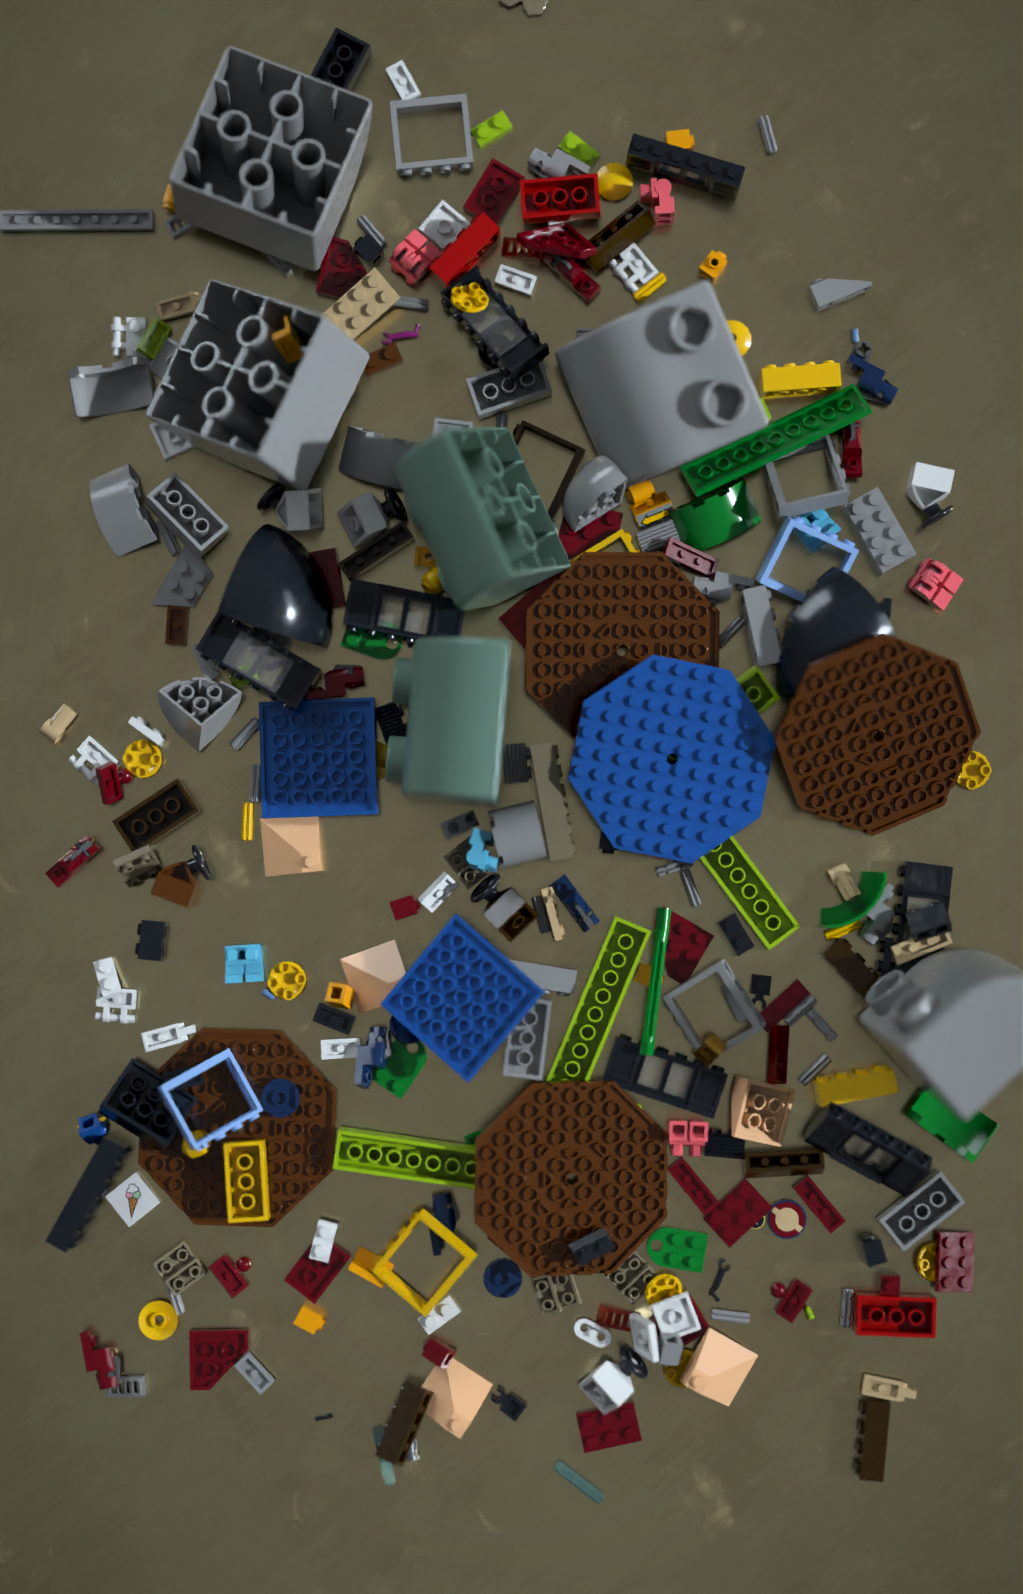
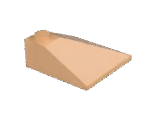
M319 817L260 819L265 877L324 871Z
M395 940L340 959L348 984L355 990L354 1000L359 1014L382 1007L380 1003L406 973Z
M736 1075L731 1092L732 1136L782 1147L796 1090Z
M709 1327L679 1379L685 1386L701 1395L729 1406L756 1361L758 1354Z
M454 1358L447 1369L439 1368L435 1365L422 1387L434 1392L425 1413L444 1429L461 1439L493 1384Z

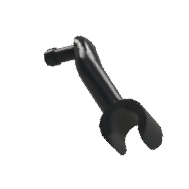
M726 1259L719 1261L720 1271L709 1291V1296L712 1295L716 1302H719L720 1298L714 1292L719 1288L725 1272L729 1271L731 1267L730 1265L726 1268L721 1267V1264Z

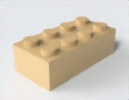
M373 268L322 315L354 340L399 301L401 297L376 268Z

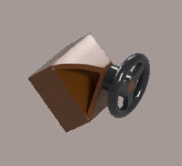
M192 845L191 847L195 859L191 858L187 862H178L160 870L150 894L181 906L192 908L200 888V884L194 874L201 872L208 881L212 877L197 845Z

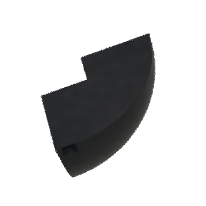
M272 524L261 526L253 534L240 554L226 585L217 612L284 636L326 648L331 634L332 605L330 603V592L327 581L324 579L319 564H317L318 562L305 546L292 537L291 534Z
M834 566L817 579L818 584L812 591L808 590L806 592L803 604H798L791 617L794 621L790 630L786 629L782 642L785 646L781 655H779V661L781 662V672H778L779 695L793 699L811 662L882 632L896 637L888 617L871 593L855 578Z

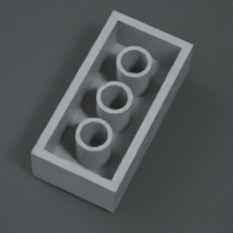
M542 361L514 382L509 377H505L499 368L466 379V385L479 420L552 395V389Z
M176 472L172 473L146 496L145 505L198 559L227 535L229 526Z
M878 487L844 505L841 509L879 576L916 555L915 550Z
M766 585L744 589L739 596L744 619L746 620L754 664L760 669L777 666L781 663L779 655H781L783 647H779L778 644L780 632L778 627L775 628L774 625L776 614L774 608L771 609L770 601H772L770 589H766Z
M936 1169L909 1194L902 1196L876 1218L900 1249L905 1252L966 1202L943 1173Z

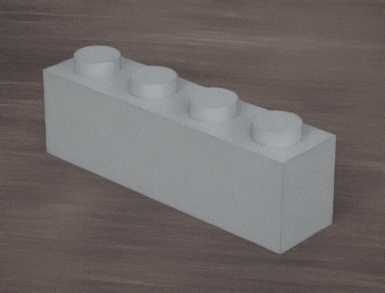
M510 960L540 986L545 993L550 994V990L558 991V995L569 997L570 993L574 994L577 970Z

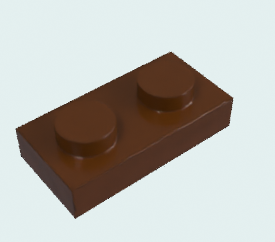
M394 342L369 353L370 357L365 366L367 376H371L403 362L396 343Z
M168 605L165 644L185 646L187 606Z

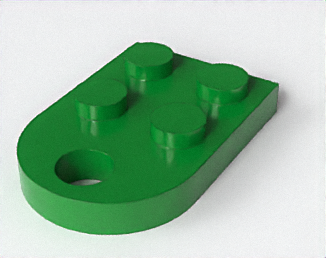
M379 618L378 625L398 629L393 623ZM358 629L357 632L345 630L340 646L378 660H389L400 652L403 638L396 637L398 646L395 649H389L387 647L389 639L384 638V634L377 633L376 636L365 634V630Z
M395 1040L391 1044V1056L386 1058L385 1068L373 1070L371 1073L372 1080L401 1099L426 1062V1049L421 1041L416 1043L418 1045L417 1052L410 1053L407 1050L408 1044Z
M660 1227L654 1230L648 1237L646 1245L648 1255L659 1266L702 1273L708 1233L673 1227ZM654 1240L662 1242L660 1250L656 1251L651 1248V1243Z

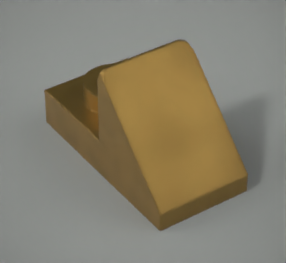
M711 1033L693 1055L708 1067L724 1051L727 1045L716 1034Z

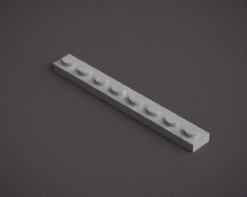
M153 209L0 210V231L154 230Z

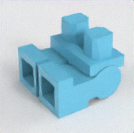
M824 509L798 516L804 519L803 523L809 526L813 523L821 527L820 531L826 534L828 531L839 534L841 531L838 524H835ZM795 527L792 529V532L810 556L827 543Z
M474 828L469 841L471 850L466 855L470 868L479 870V873L485 874L486 870L496 873L499 866V858L492 857L490 851L486 850L487 845L492 846L493 833Z
M260 944L225 946L226 984L245 983V979L247 983L265 982L263 951Z

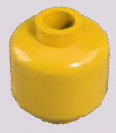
M432 567L422 576L421 586L426 593L439 595L444 591L438 577L437 567Z
M202 1130L191 1132L195 1141L208 1135V1133ZM183 1137L181 1150L190 1158H197L209 1152L212 1142L211 1140L208 1141L209 1146L200 1151L197 1148L191 1151Z

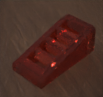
M504 237L501 251L502 257L535 262L542 261L543 252L534 251L533 253V250L528 249V252L525 253L526 248L520 245V251L517 252L518 244L520 243L516 241V238ZM510 243H513L512 252H509Z
M600 1304L596 1323L602 1327L631 1332V1325L629 1327L627 1323L630 1314L635 1312ZM616 1313L615 1320H614V1323H613V1322H612L613 1314ZM624 1315L623 1321H622V1325H621V1324H620L621 1316Z

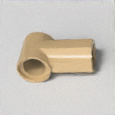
M63 703L55 715L42 725L39 732L53 744H56L64 735L65 729L77 716V713Z
M845 862L827 870L831 882L834 886H837L846 903L853 902L861 896V892L853 881L852 874Z

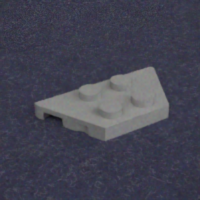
M184 545L151 604L154 606L174 605L194 608L213 576L202 557L198 559Z

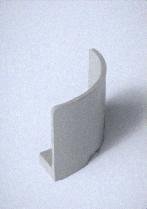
M130 357L114 362L112 367L103 369L102 365L78 366L67 371L75 416L109 415L148 406L154 395L148 357Z
M348 426L338 470L364 481L403 490L395 474V466L406 453L420 443L394 437L389 439L383 437V434L365 428Z
M129 463L90 481V497L97 522L116 556L124 555L156 541L158 535V528L147 508L142 507L139 499L142 497L140 477Z

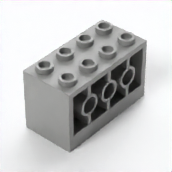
M540 998L508 1035L503 1068L504 1076L542 1080L552 1005L551 999Z

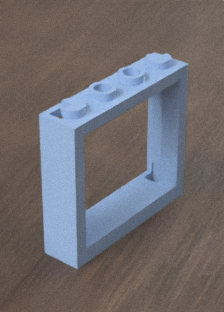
M795 515L793 518L786 516L755 579L767 587L803 602L806 596L805 592L769 576L793 527L847 551L839 569L846 573L849 572L859 550L854 547L855 543L848 539H844V541L837 539L838 535L831 531H828L826 534L820 531L821 527L813 523L810 526L803 523L804 519Z
M229 1048L157 1088L191 1151L196 1148L198 1151L209 1146L208 1141L212 1139L215 1142L226 1136L224 1132L229 1129L234 1132L243 1126L242 1122L247 1119L249 1122L260 1117L258 1113L263 1111ZM224 1060L251 1110L195 1141L168 1091Z

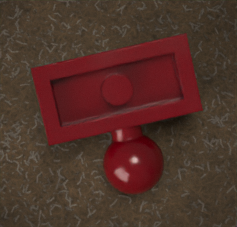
M112 761L95 768L102 803L109 805L122 799L120 783L127 784L132 780L130 770L123 768L117 772L116 763Z
M223 1255L208 1267L231 1298H234L248 1287L239 1274L240 1272H247L251 1268V1261L248 1257L238 1258L234 1267L228 1258Z
M798 1279L794 1281L788 1292L782 1283H774L770 1288L771 1295L775 1298H783L775 1313L793 1324L814 1290Z

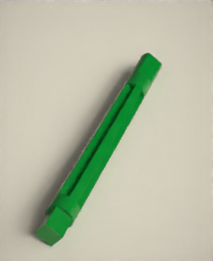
M658 908L650 979L639 1053L642 1055L653 1056L658 1008L672 910L667 908Z

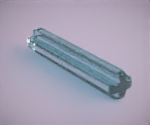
M376 1427L372 1430L376 1448L384 1435L382 1427ZM379 1458L385 1485L395 1484L392 1464Z
M561 1461L557 1462L554 1466L555 1472L597 1504L603 1501V1493Z

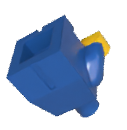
M97 1113L79 1118L77 1128L80 1137L89 1145L94 1143L99 1145L107 1132V1118H99Z

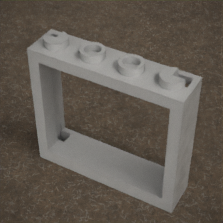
M467 94L390 101L397 175H407L409 177L413 173L429 175L433 171L448 173L454 169L464 171V169L474 168ZM462 108L467 157L402 163L397 114Z
M829 434L778 459L824 449L838 491L786 503L773 461L763 465L779 519L848 504V495H851L850 485L845 483L844 468L839 466L841 464L839 453L835 454V442L833 439H830Z
M724 958L670 990L662 997L665 1007L671 1010L676 1024L682 1027L685 1032V1038L689 1043L693 1044L695 1051L703 1042L674 997L716 971L753 1026L726 1042L727 1046L723 1052L764 1029L767 1024Z

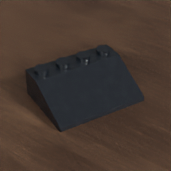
M132 1058L100 1104L98 1113L163 1153H166L180 1131L157 1089L164 1084L163 1076ZM184 1089L168 1092L185 1122L199 1098Z

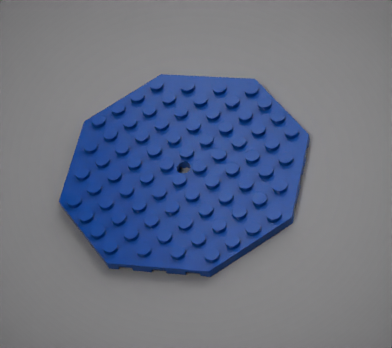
M651 655L583 701L568 780L593 815L613 848L693 863L760 818L775 746L774 736L730 670ZM671 753L677 756V762L674 765H670L667 762V756Z

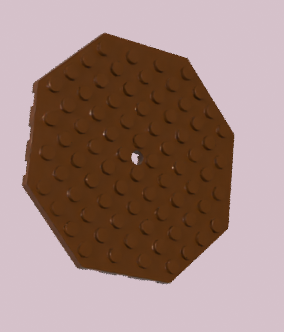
M583 552L525 610V690L576 739L583 701L651 655L719 668L720 611L672 564L663 552ZM622 644L628 650L624 656H620L617 652L618 647Z
M882 632L809 663L775 734L774 741L800 809L813 812L823 818L837 821L842 825L874 836L944 806L951 788L954 787L960 775L959 772L963 764L966 763L972 752L971 748L975 740L981 734V730L959 664L956 661ZM876 731H882L880 739H873Z
M201 1028L156 1073L163 1076L162 1072L199 1065L229 1048L261 1107L262 1090L266 1084L279 1078L290 1080L299 1089V1106L295 1112L283 1118L271 1116L262 1107L263 1111L258 1113L260 1117L251 1122L248 1119L242 1122V1132H232L229 1129L224 1132L225 1137L216 1142L214 1139L211 1140L212 1145L207 1154L193 1159L185 1155L181 1150L184 1137L181 1131L178 1132L166 1153L139 1138L138 1164L168 1194L170 1199L190 1218L194 1225L274 1227L334 1170L337 1090L281 1030ZM224 1060L203 1071L204 1085L184 1088V1090L199 1098L185 1121L190 1133L202 1130L210 1134L251 1110ZM265 1139L270 1218L267 1221L228 1223L224 1143L226 1141Z
M613 1080L530 1082L475 1139L474 1222L530 1277L546 1275L566 1276L572 1274L593 1275L597 1273L613 1274L667 1218L668 1134ZM576 1174V1181L568 1183L567 1175ZM604 1228L608 1232L615 1250H611V1253L608 1252L589 1263L586 1262V1265L583 1264L582 1267L579 1266L574 1260L568 1244Z

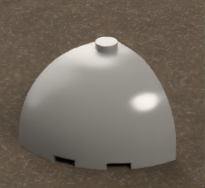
M599 455L592 461L585 463L572 479L565 492L563 514L574 533L622 503L627 477L606 456Z
M192 677L191 680L182 682L178 680L158 691L159 705L165 718L172 728L198 752L211 742L228 724L236 712L242 696V692L234 686L220 681V683L211 681L204 677Z

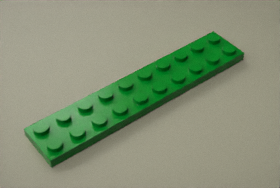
M853 383L769 423L758 431L679 466L680 471L695 496L699 497L872 414V410Z

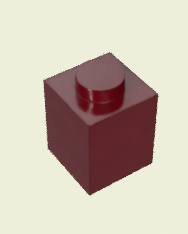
M413 895L389 902L396 921L418 914L417 909L421 908L418 898H413Z
M877 1272V1292L880 1295L900 1296L901 1276L897 1272Z
M431 1338L425 1343L424 1351L421 1355L439 1368L447 1369L457 1351L440 1339Z

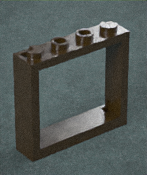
M522 420L520 425H516L512 433L515 435L514 441L517 447L526 431L575 454L548 510V515L551 521H553L563 501L565 492L584 457L586 449Z

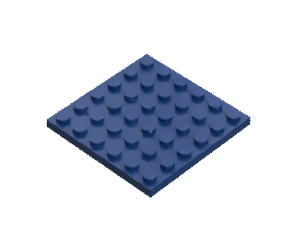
M374 697L304 700L299 710L293 708L292 711L282 706L283 701L259 702L262 819L379 814Z
M455 914L380 1004L466 1082H470L545 991L458 914Z

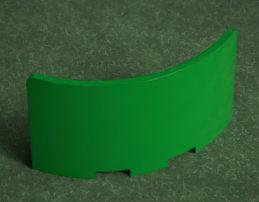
M745 478L729 482L722 488L712 492L713 496L703 500L701 497L681 504L670 512L684 544L701 551L725 542L761 522V516Z
M861 871L860 881L857 886L861 896L853 902L846 903L844 901L834 907L821 908L820 928L846 926L869 913L883 893L887 872Z
M921 1090L905 1113L912 1121L930 1132L931 1135L941 1142L943 1141V1143L971 1163L974 1162L998 1128V1124L979 1110L967 1120H961L924 1090Z

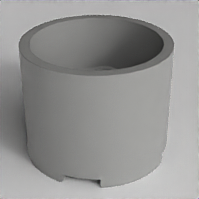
M534 800L488 811L489 819H494L490 823L498 857H503V859L499 860L501 868L547 858Z

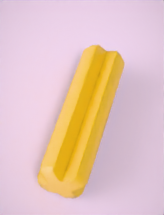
M659 272L634 292L633 298L638 303L666 282V276Z
M243 803L241 839L243 841L252 840L253 803Z
M859 919L849 925L827 930L824 934L827 941H831L861 929L862 923Z

